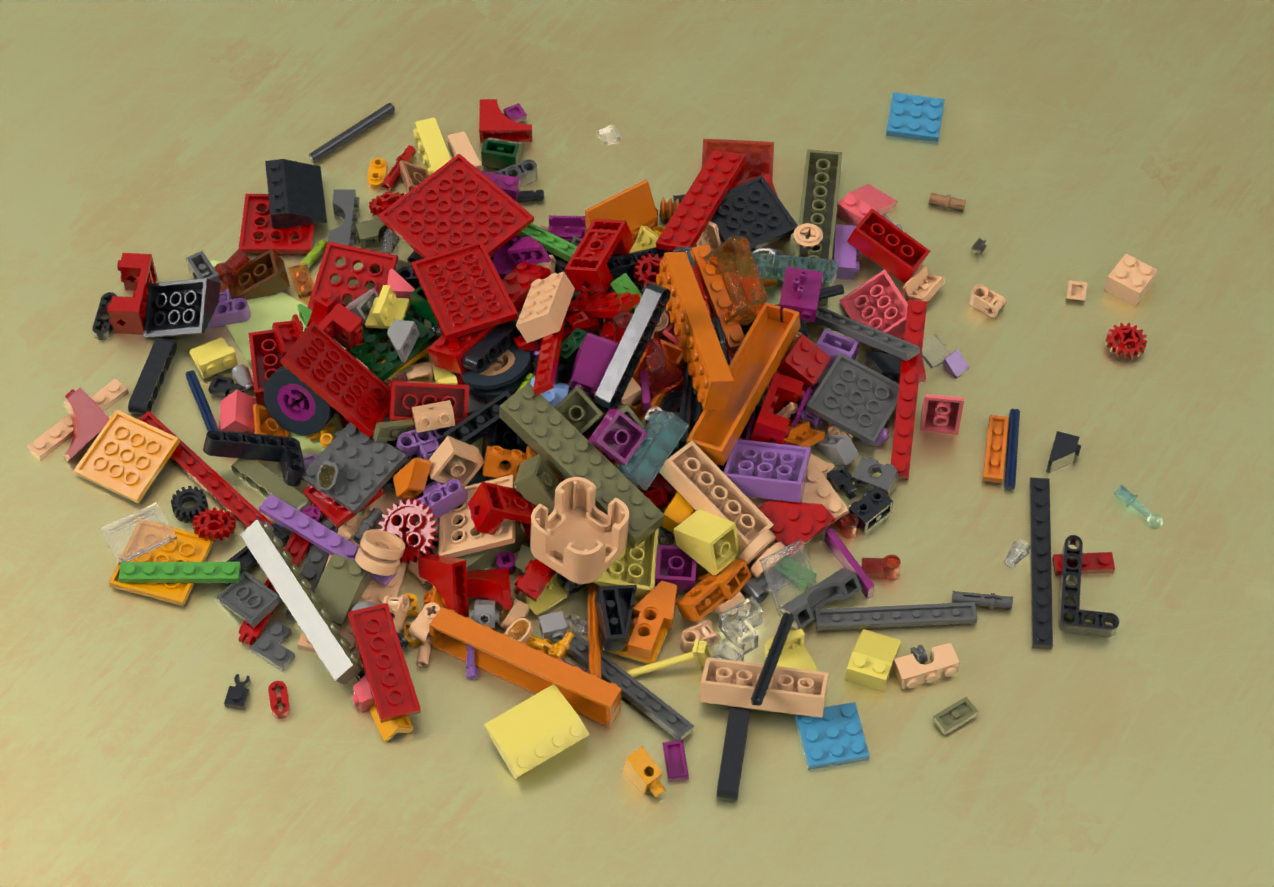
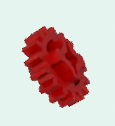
M390 191L377 196L376 199H371L372 201L369 202L370 213L373 216L379 215L404 196V193L399 194V192L393 194Z
M648 253L647 257L643 255L635 264L633 278L638 279L637 285H643L641 289H645L650 283L657 284L656 277L660 273V261L663 260V257L661 259L658 258V254L654 257L650 253Z
M1120 323L1119 327L1114 325L1113 330L1109 329L1106 337V347L1110 348V353L1115 352V357L1121 355L1123 360L1126 357L1133 360L1134 355L1138 358L1140 353H1144L1147 345V335H1142L1143 329L1137 330V325L1130 327V323L1127 326Z
M213 507L211 511L208 508L205 509V512L199 511V516L195 515L193 520L194 534H198V538L205 537V541L212 539L213 542L216 539L223 541V537L230 538V534H234V529H236L235 516L230 515V511L224 512L223 508L218 511L216 507Z

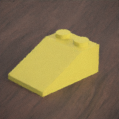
M863 629L850 657L845 681L884 692L892 671L893 661L896 659L902 640Z

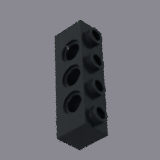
M505 391L443 433L444 440L447 436L471 445L504 423L499 417L500 405L511 397L509 392Z

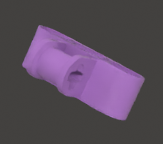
M226 289L225 292H220L219 303L206 329L249 320L251 312L247 300L244 298L231 299L229 289Z
M450 427L417 433L416 429L404 432L398 437L395 448L406 454L407 457L416 454L418 458L429 460L444 441V436L438 433L443 434Z
M457 479L450 480L445 484L435 480L425 486L424 496L417 500L433 509L431 514H435L437 519L466 502L469 495Z

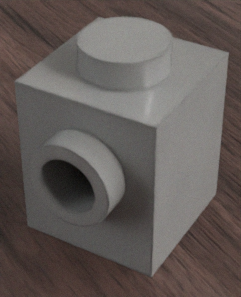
M562 611L539 616V628L544 640L550 639L551 642H558L564 638L567 630L570 629L569 620L564 618Z

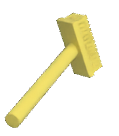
M695 639L692 652L634 668L626 672L632 677H636L695 659L698 669L702 670L705 667L707 657L712 658L707 642Z

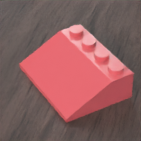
M885 269L839 300L850 319L897 338H904L908 303Z

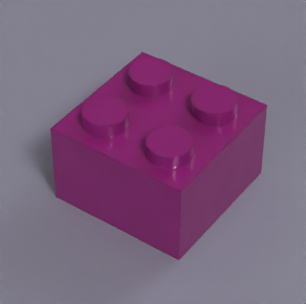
M610 409L588 441L616 464L626 465L648 433L619 409Z
M658 545L655 587L661 581L677 585V592H689L695 587L697 562L678 546Z

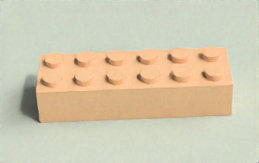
M693 441L668 458L659 471L696 511L701 509L736 523L740 554L761 533L767 529L770 530L774 525Z
M707 657L700 683V702L823 718L829 673L776 666L762 705L757 706L751 704V696L764 664Z

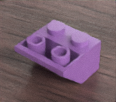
M824 329L817 342V346L831 357L826 365L830 369L839 353L855 360L858 356L859 341Z

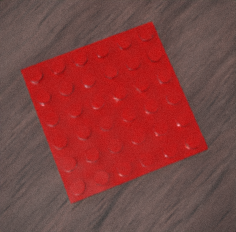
M461 154L456 155L378 215L381 222L422 258H428L480 241L483 242L490 256L534 222L533 215Z

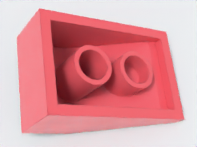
M867 184L849 192L838 203L836 217L848 225L857 226L871 209H874L880 215L887 214L897 204V200L874 186Z
M925 394L921 411L920 431L958 435L964 398Z

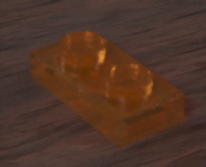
M303 263L289 267V273L298 298L311 296L314 283L307 264Z

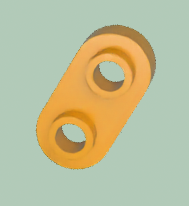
M375 158L370 162L367 183L372 189L382 188L381 183L386 178L388 171L385 159Z

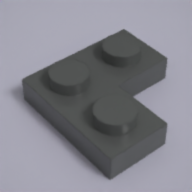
M275 619L250 647L251 653L283 672L295 658L294 652L282 646L292 633L291 628Z

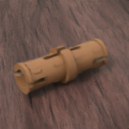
M931 192L928 203L944 206V209L953 208L964 211L966 200L953 198L951 195L944 196Z

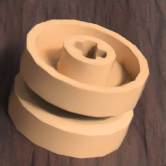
M377 529L366 530L362 535L361 546L358 548L355 557L356 563L364 570L381 576L394 575L398 570L400 558L403 556L405 543L402 539L387 531Z
M769 529L761 533L738 557V559L745 560L747 566L756 561L750 569V572L756 579L770 571L788 550L782 542H777L771 546L776 536Z

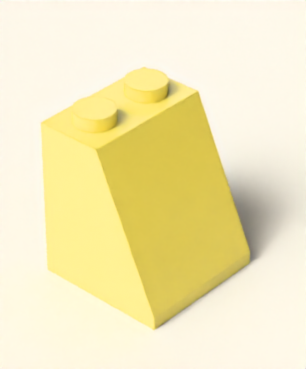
M698 509L674 528L676 545L714 576L740 555L735 522Z

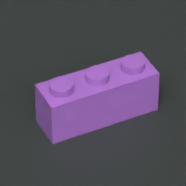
M835 225L833 278L855 280V272H859V261H856V258H859L860 251L847 242L856 226Z

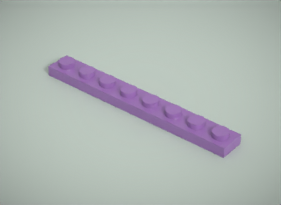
M270 494L259 506V512L333 556L334 553H337L355 561L359 548L357 545L274 495ZM397 572L390 576L371 573V578L385 588Z

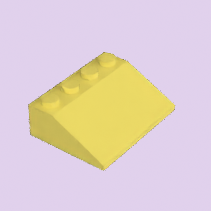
M659 528L634 549L627 543L625 551L594 583L602 587L637 585L634 600L641 601L655 586Z
M555 684L484 724L486 731L514 779L590 735L578 714Z

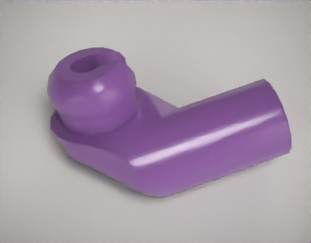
M882 429L873 446H879L888 440L889 431L887 429Z

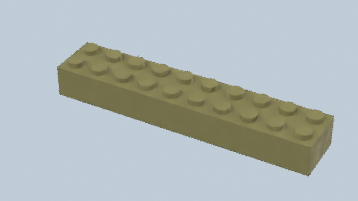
M807 149L799 225L808 223L818 226L823 233V238L819 246L814 245L813 248L810 246L804 248L803 245H796L794 268L823 272L822 289L829 287L842 152ZM810 233L805 237L806 239H809ZM828 298L819 300L818 304L827 305Z
M530 383L526 384L500 405L499 417L537 454H541L547 464L563 480L571 477H581L595 484V506L597 509L608 515V504L614 498H618L626 504L629 509L627 543L633 549L662 526L664 514L541 394L536 395Z

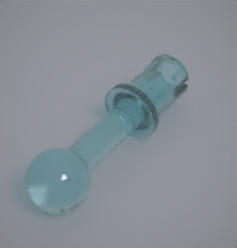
M1124 485L1117 488L1114 494L1127 504V508L1130 505L1147 519V523L1151 528L1157 529L1162 526V516L1157 513L1152 514L1136 500L1138 495L1132 494Z

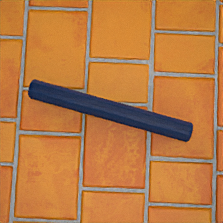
M194 370L187 371L185 374L207 430L219 431L196 372Z
M1011 409L1009 413L1004 485L1006 490H1014L1016 484L1019 409Z

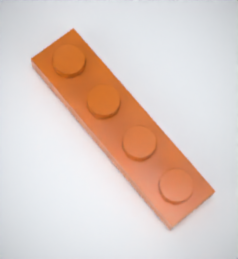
M989 416L983 481L1002 484L1009 417Z

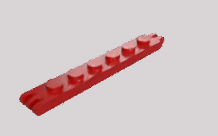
M293 532L284 550L291 554L293 557L292 562L299 567L312 543ZM267 579L264 585L277 593L270 580ZM276 607L254 628L244 621L239 629V634H241L239 642L244 643L247 638L246 644L251 645L254 639L257 640Z

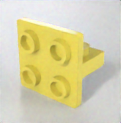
M383 285L379 297L374 299L365 322L366 328L388 329L394 319L404 320L410 304L409 298H396L391 286Z
M558 572L552 577L536 602L521 592L517 595L523 603L530 606L529 610L536 617L567 598V592L556 581Z

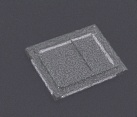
M158 502L99 528L108 544V548H110L119 565H121V562L132 560L177 539Z
M801 539L760 560L780 617L783 616L780 607L817 584Z

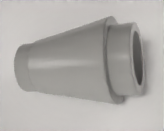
M244 364L234 367L231 371L232 378L243 386L242 389L246 393L253 391L254 382L249 368L245 367Z

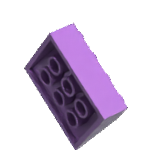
M738 439L728 457L724 474L745 496L800 503L805 487L811 447Z

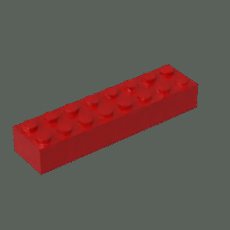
M521 262L502 279L516 309L522 310L531 284L537 279L542 280L549 277L551 272L549 268ZM495 326L448 341L442 335L428 348L434 366L463 374L467 370L463 368L461 363L463 356Z

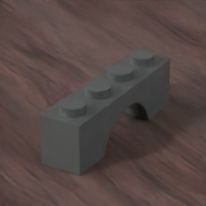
M334 189L332 201L334 215L341 217L344 222L336 229L329 231L328 241L355 247L353 235L357 233L355 221H358V211H356V208L360 206V198L356 197V190Z
M842 568L780 607L782 615L785 612L792 613L794 621L791 627L800 629L815 620V609H819L832 601L846 600L862 590L856 573Z

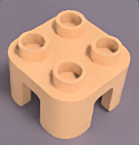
M571 477L565 479L557 486L554 510L549 516L548 508L542 504H539L533 510L531 515L530 549L536 559L568 580L578 584H587L598 579L625 551L627 546L629 509L624 502L614 498L608 504V515L603 513L595 506V484L585 478Z

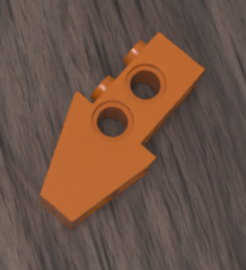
M487 446L484 458L485 463L482 466L483 476L501 478L513 475L516 478L520 463L538 454L529 446H527L526 453L517 449L507 450L500 446ZM502 461L509 462L507 464H501ZM552 469L560 482H562V478Z
M735 559L716 576L708 572L699 577V583L676 602L682 618L699 622L725 599L731 600L752 577L745 560Z
M661 581L633 608L632 635L628 634L625 646H628V655L648 661L652 660L663 629L672 630L677 585Z

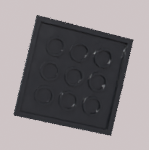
M762 175L728 190L710 222L718 226L719 237L735 260L793 234L794 230L798 227Z

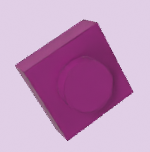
M519 103L503 109L504 115L515 122L527 119V114Z

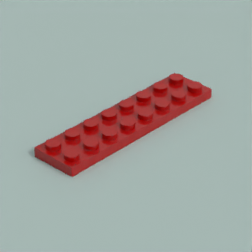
M712 151L656 241L657 249L691 253L690 250L696 245L747 161L746 155Z

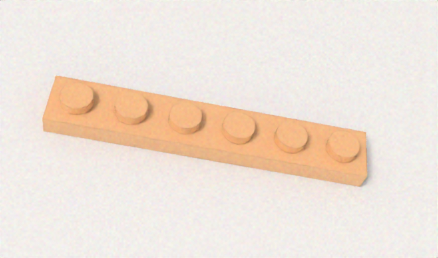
M115 378L90 398L105 412L129 392L128 388ZM70 414L27 445L28 450L40 461L73 436V422Z

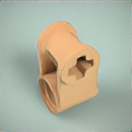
M978 284L972 289L970 305L985 313L988 317L995 318L998 315V311L1006 306V300L1002 295L993 292L984 285Z
M391 594L385 596L383 604L388 603L396 632L399 633L404 627L405 617L409 609V598L407 595L393 597Z
M428 603L424 606L409 628L410 636L426 644L431 641L429 624L440 610L438 604Z
M704 620L682 632L681 650L684 653L692 652L695 639L706 641L708 647L713 646L720 640V635L715 633L710 620Z

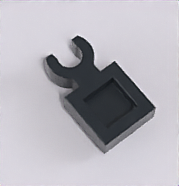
M236 674L234 677L235 686H229L224 705L226 708L245 710L250 695L248 687L251 684L250 676H247L244 682H240V676Z

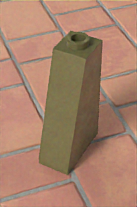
M516 521L515 543L455 558L466 560L467 571L484 570L497 563L496 558L499 553L510 551L514 554L528 540L525 532Z

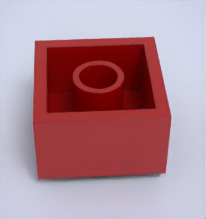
M802 334L793 340L777 371L782 375L804 382L802 390L806 391L808 387L810 388L816 383L831 357Z

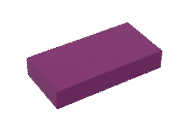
M641 370L643 411L647 413L648 409L651 408L648 371Z
M683 740L680 742H663L668 782L689 780Z

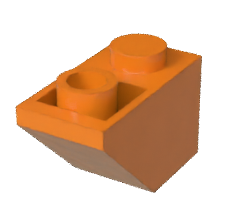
M414 458L393 476L398 498L413 500L424 491L431 467V460Z

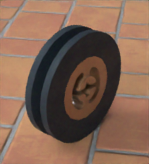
M514 343L484 372L477 373L467 369L461 374L463 384L469 385V393L478 398L495 399L505 391H508L509 394L515 393L522 382L526 381L524 380L526 376L530 373L533 374L534 366L529 350H520L516 343Z

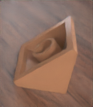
M404 160L399 161L401 180L406 193L429 177L426 169Z

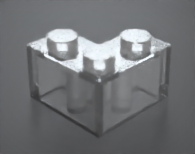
M753 596L719 615L718 628L741 657L758 647L759 634L754 628L763 623L764 610Z

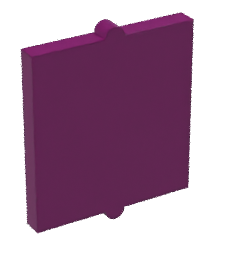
M809 387L803 397V400L800 404V407L792 424V427L794 428L796 427L799 421L801 413L805 407L807 399L812 390Z

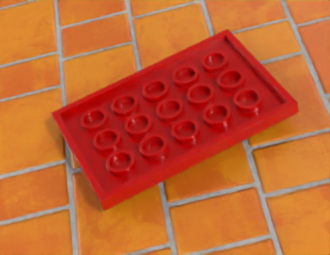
M482 241L411 262L412 269L446 341L518 319V312Z
M314 322L307 327L279 361L287 370L296 375L301 382L309 386L317 395L323 398L332 408L336 409L346 420L350 421L361 433L369 438L374 433L377 423L382 422L389 412L390 387Z

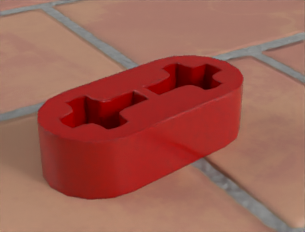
M274 681L268 688L271 711L275 718L284 719L290 714L287 687L282 681ZM280 688L281 695L279 697L276 695V689ZM279 703H282L283 707L281 712L278 711Z

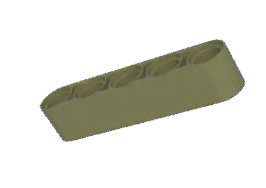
M238 459L231 465V470L237 477L267 498L272 494L300 512L308 506H313L305 495L294 487L287 485L282 478L257 460Z

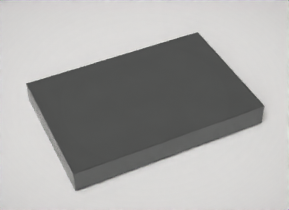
M246 571L240 575L239 583H231L216 597L218 602L253 628L283 601L277 593Z

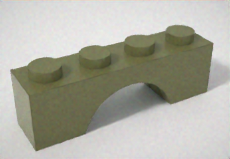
M379 218L355 223L360 247L369 250L380 247L382 239L388 234L394 233Z

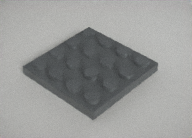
M839 353L805 410L873 446L897 406L899 384Z
M350 422L304 470L301 477L303 481L317 489L315 486V474L319 459L340 464L335 484L331 489L322 493L357 515L408 458L406 454L385 441L375 442L373 434L370 438L367 437ZM323 474V475H322V478L324 479V481H329V480H330V477H331L330 475H328V474Z

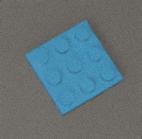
M893 92L886 135L938 142L945 99Z
M855 702L824 707L823 718L795 714L808 770L869 760L870 755Z

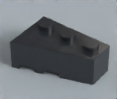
M637 585L597 588L594 601L604 651L624 650L628 638Z

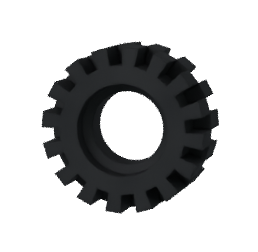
M184 486L181 488V492L177 490L176 495L173 494L171 506L174 516L180 522L184 519V523H188V520H191V523H193L194 516H199V511L205 512V509L208 508V503L202 489L198 490L196 486L194 489H192V486H188V489H185ZM188 501L197 502L192 508L182 507Z

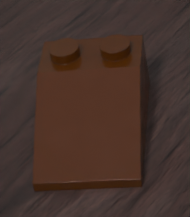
M273 249L226 274L232 299L244 298L248 300L275 295L290 286L284 261Z

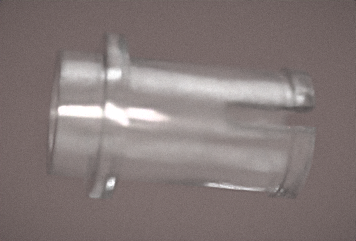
M659 528L658 544H670V533Z

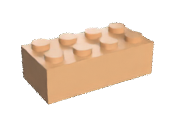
M564 271L558 274L553 273L542 280L537 279L531 284L516 324L527 343L560 331L575 290Z

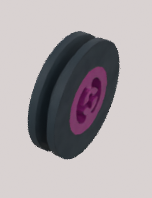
M284 365L272 374L265 384L263 394L266 408L276 423L287 431L299 435L314 434L320 431L335 415L336 409L332 408L329 403L317 395L309 386L301 382ZM303 395L306 396V397L300 399L297 403L295 402V400H298V399L301 398Z

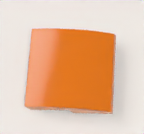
M792 419L788 425L791 428L788 439L784 438L787 441L786 445L810 447L824 440L825 434L823 431L811 429L809 421L799 419L794 428L792 427L794 419Z

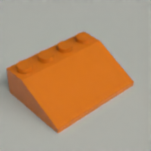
M644 180L586 209V232L594 219L626 220L633 239L636 241L641 225L647 226L651 230L657 227L658 215L648 181Z

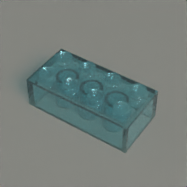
M660 410L653 412L648 419L649 423L646 428H643L648 433L627 464H618L616 467L638 489H648L689 427L686 422L673 412Z

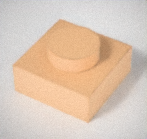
M1068 280L1066 298L1085 301L1088 282Z

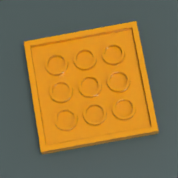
M115 410L74 469V472L80 477L139 503L180 443V440L167 432L119 410Z
M140 519L109 581V586L184 606L195 583H120L119 572L121 562H205L214 542L212 539L205 541V537L198 538V534Z

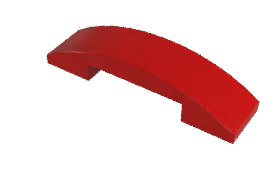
M583 311L566 317L567 324L564 326L562 342L576 328L583 330L590 322ZM522 335L513 338L520 350L533 351L541 349L542 338L529 343L526 342Z

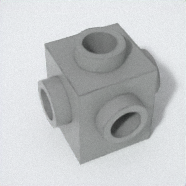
M476 600L475 610H471V619L481 625L495 628L496 622H500V610H496V601Z

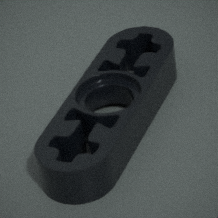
M113 292L105 293L100 300L92 327L94 336L98 340L107 339L112 331L111 317L103 319L101 316L107 313V303H111L112 296H117Z

